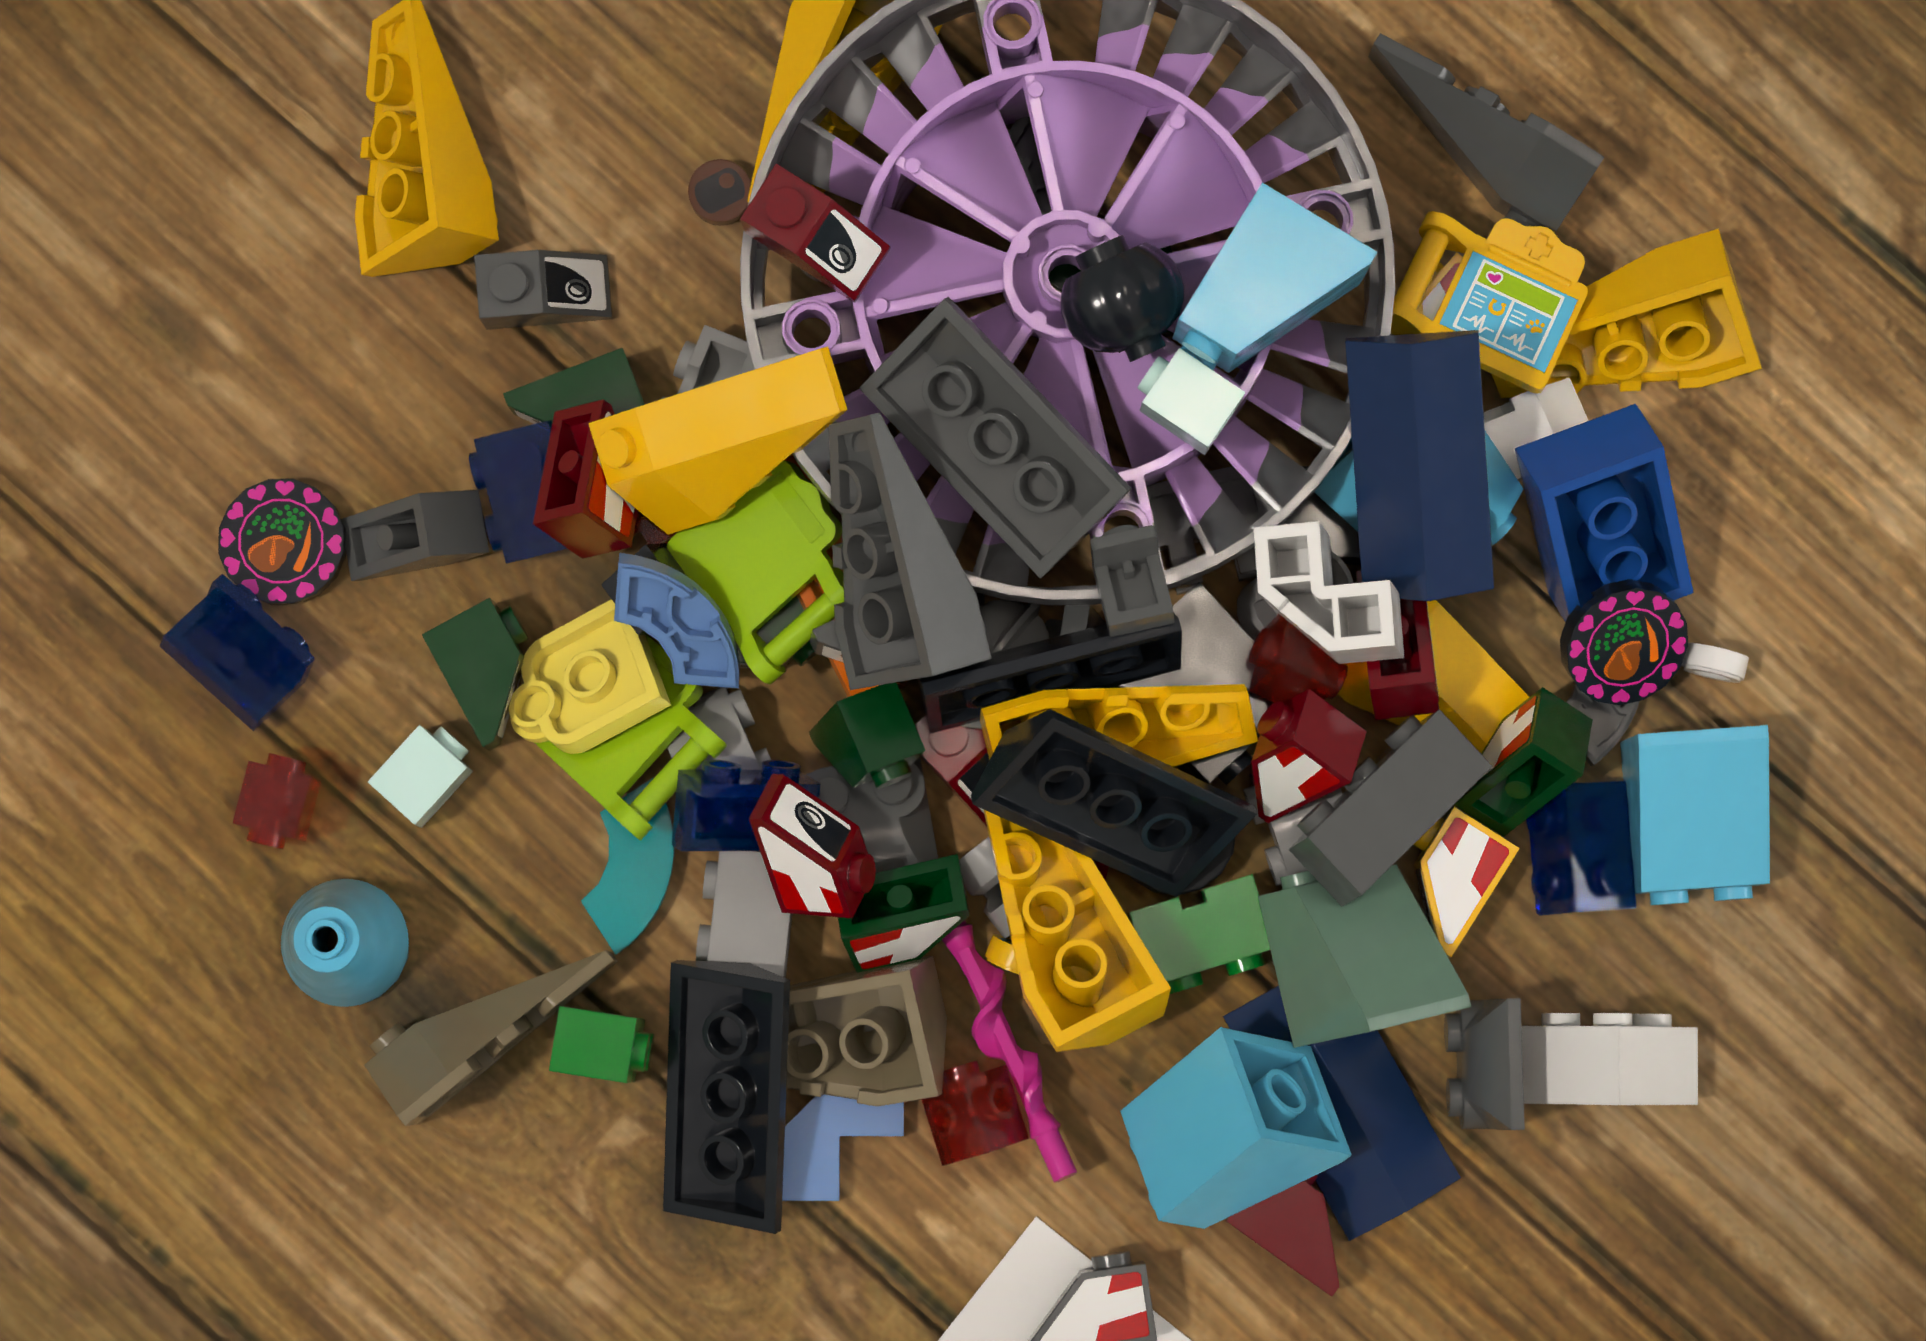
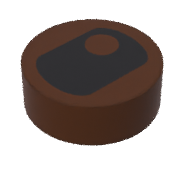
M723 159L711 160L702 164L693 173L688 186L689 200L694 212L703 221L718 226L729 225L740 220L748 207L747 199L751 183L746 172L736 163Z

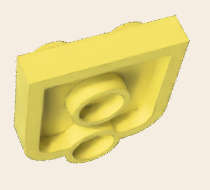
M612 599L539 638L526 651L521 667L524 684L519 686L513 693L508 709L511 725L515 732L523 739L533 743L550 741L563 752L569 754L583 753L671 706L646 635H638L631 625L614 621L615 603Z

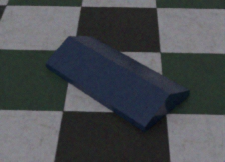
M1479 330L1346 338L1362 582L1390 580L1399 592L1400 599L1432 601L1494 589Z
M1279 985L1222 1016L1229 1029L1292 1042ZM1378 1030L1308 1045L1312 1048L1352 1154L1344 1162L1317 1174L1318 1177L1315 1180L1348 1241L1407 1212L1461 1178Z

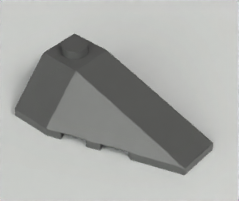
M1379 34L1373 43L1368 58L1493 209L1504 215V218L1513 219L1524 226L1548 227L1556 233L1604 159V156L1533 113H1530L1526 121H1519L1509 116L1510 112L1500 103L1499 96L1481 86L1479 89L1468 86L1464 91L1452 86L1456 81L1455 77L1445 67Z
M880 412L830 424L831 502L842 513V543L832 545L833 567L843 569L844 602L834 605L835 629L850 690L934 676L992 659L986 637V626L981 616L977 595Z

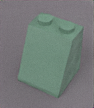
M1392 865L1362 896L1342 907L1309 871L1281 877L1280 881L1283 890L1258 896L1294 1048L1380 1030L1471 1007L1468 992L1397 865Z

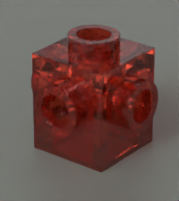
M976 1060L944 1070L942 1094L937 1097L921 1099L942 1166L986 1154L1029 1139L1006 1065L981 1072Z

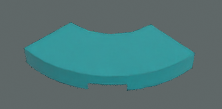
M654 778L622 797V799L630 805ZM667 803L648 822L653 828L641 841L630 833L606 809L600 812L609 835L608 863L599 884L581 902L615 955L629 947L653 921L666 896L675 854L674 829Z

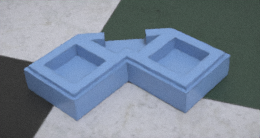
M825 1094L821 1097L815 1096L785 1126L782 1201H840V1136H904V1102L877 1107L859 1104L855 1099Z

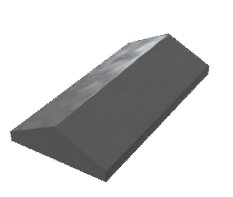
M949 297L943 299L859 387L868 399L1040 579L1096 528L1132 489Z

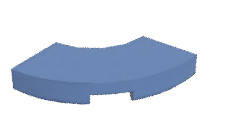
M619 553L614 621L639 627L659 641L671 660L674 683L739 689L740 662L734 634L725 615L711 596L692 579L666 564L638 555Z

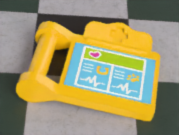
M1435 211L1426 213L1419 228L1422 240L1394 297L1391 334L1405 335L1479 330L1481 369L1532 393H1541L1551 376L1588 294V288L1578 282L1585 265L1584 256L1577 249L1563 244L1548 227L1524 226L1513 219L1504 218L1494 225L1486 239L1473 233L1454 218L1444 213ZM1450 250L1465 253L1434 320H1430L1417 311L1444 251Z

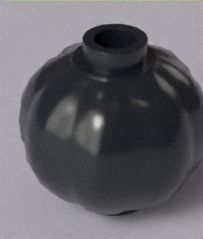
M1123 235L1075 256L1081 272L1065 279L1060 300L1061 314L1072 336L1083 346L1096 352L1120 353L1125 351L1130 362L1165 347L1166 344L1161 334L1166 332L1180 315L1184 302V284L1175 262L1164 251L1149 243H1143L1129 249Z

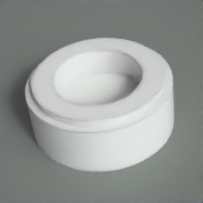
M1688 643L1681 666L1684 667L1685 671L1719 681L1740 683L1745 678L1749 657L1724 648Z

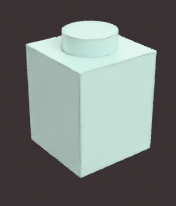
M1181 348L1177 350L1170 362L1158 356L1137 388L1147 395L1142 401L1140 412L1204 455L1245 395L1243 390Z
M419 725L369 779L368 783L414 825L422 828L473 772L462 761L469 750L442 726L432 734L426 728Z

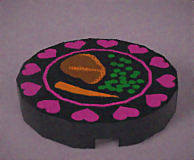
M268 479L246 488L228 506L219 527L218 554L227 576L246 595L269 605L297 604L319 596L337 578L346 557L345 528L338 509L317 488L295 479Z
M1627 579L1604 584L1591 593L1593 598L1588 600L1582 608L1579 605L1574 608L1567 617L1560 637L1561 662L1577 688L1595 701L1614 705L1642 701L1664 688L1681 668L1688 648L1687 622L1673 599L1652 583Z

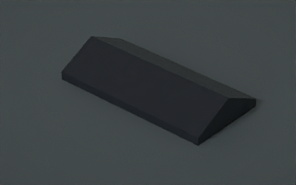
M1174 613V624L1115 637L1109 636L1107 624L994 652L991 653L992 659L934 676L918 678L929 731L934 733L980 721L981 708L1042 690L1110 688L1181 670L1182 628L1179 618Z
M1051 709L1005 730L971 794L973 805L1175 897H1178L1257 815L1254 805Z
M690 960L671 962L663 1211L773 1234L781 1231L790 1002L789 979L751 963Z

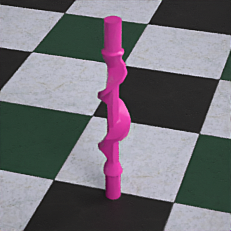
M964 920L942 939V942L958 961L980 1005V1012L972 1026V1036L979 1049L988 1058L1004 1060L1028 1115L1030 1139L1036 1141L1053 1182H1060L1075 1175L1077 1170L1059 1132L1061 1124L1047 1110L1043 1102L1042 1067L1038 1053L1023 1050L1016 1044L1011 1028L1002 1011V1002L1007 983L1005 972L1000 968L994 967L979 955L975 949L972 924H967Z

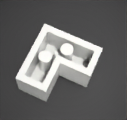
M1542 1013V1026H1522L1524 1104L1698 1105V1027H1672V1014H1633L1632 1026V1013H1593V1026H1581L1580 1013Z

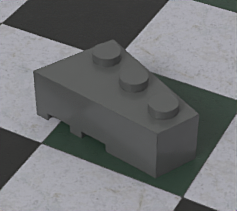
M1440 709L1421 722L1413 714L1404 720L1384 740L1389 746L1375 761L1367 757L1355 768L1351 783L1344 786L1347 790L1332 805L1324 799L1297 824L1304 834L1289 848V851L1341 907L1362 896L1493 767Z

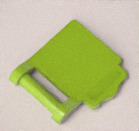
M785 460L771 471L772 476L763 484L750 489L735 502L736 507L726 516L679 531L667 543V549L687 577L704 589L725 615L748 667L761 681L770 685L786 672L783 664L810 641L812 630L835 618L834 605L844 602L843 572L839 568L833 567V560L826 552L827 549L841 538L842 525L831 512L829 502L812 481L805 478L796 464ZM817 577L824 593L766 644L756 632Z
M647 634L645 635L671 706L583 753L569 754L563 752L550 741L535 743L640 841L653 828L648 822L709 755L716 759L727 747V744L688 710L689 707L701 698L703 694L702 686L674 683L670 658L663 647L655 643ZM684 731L691 738L629 805L622 799V796L675 738Z

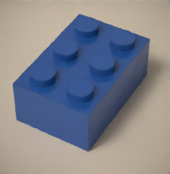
M1636 404L1515 448L1547 591L1565 623L1577 605L1582 608L1588 600L1593 598L1591 593L1604 584L1627 579L1648 582L1661 589L1673 600L1694 593L1664 446Z

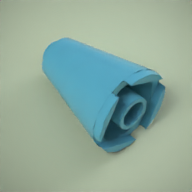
M336 879L321 883L304 893L292 906L285 919L281 935L283 962L294 983L305 994L321 1003L349 1007L372 1001L382 996L399 979L408 959L409 938L402 911L383 890L367 882L354 879ZM334 929L338 936V942L336 947L329 951L327 940L330 932Z

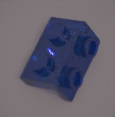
M552 420L476 438L474 443L477 451L469 453V464L474 483L478 490L487 489L493 512L492 514L485 515L488 538L494 552L503 550L506 564L567 549L533 525Z
M223 574L212 582L207 596L163 636L160 647L253 732L305 683L315 661L314 656L310 653L308 644L298 632L287 626L281 627L263 610L260 600L249 588L242 584H234Z
M725 760L703 761L702 770H678L671 845L680 851H760L749 817L771 775L784 774L816 797L820 796L821 783L800 772L801 765L783 760L763 761L761 770H741L740 764Z
M1626 781L1572 783L1526 819L1530 834L1533 870L1531 885L1535 895L1536 913L1539 916L1636 909Z

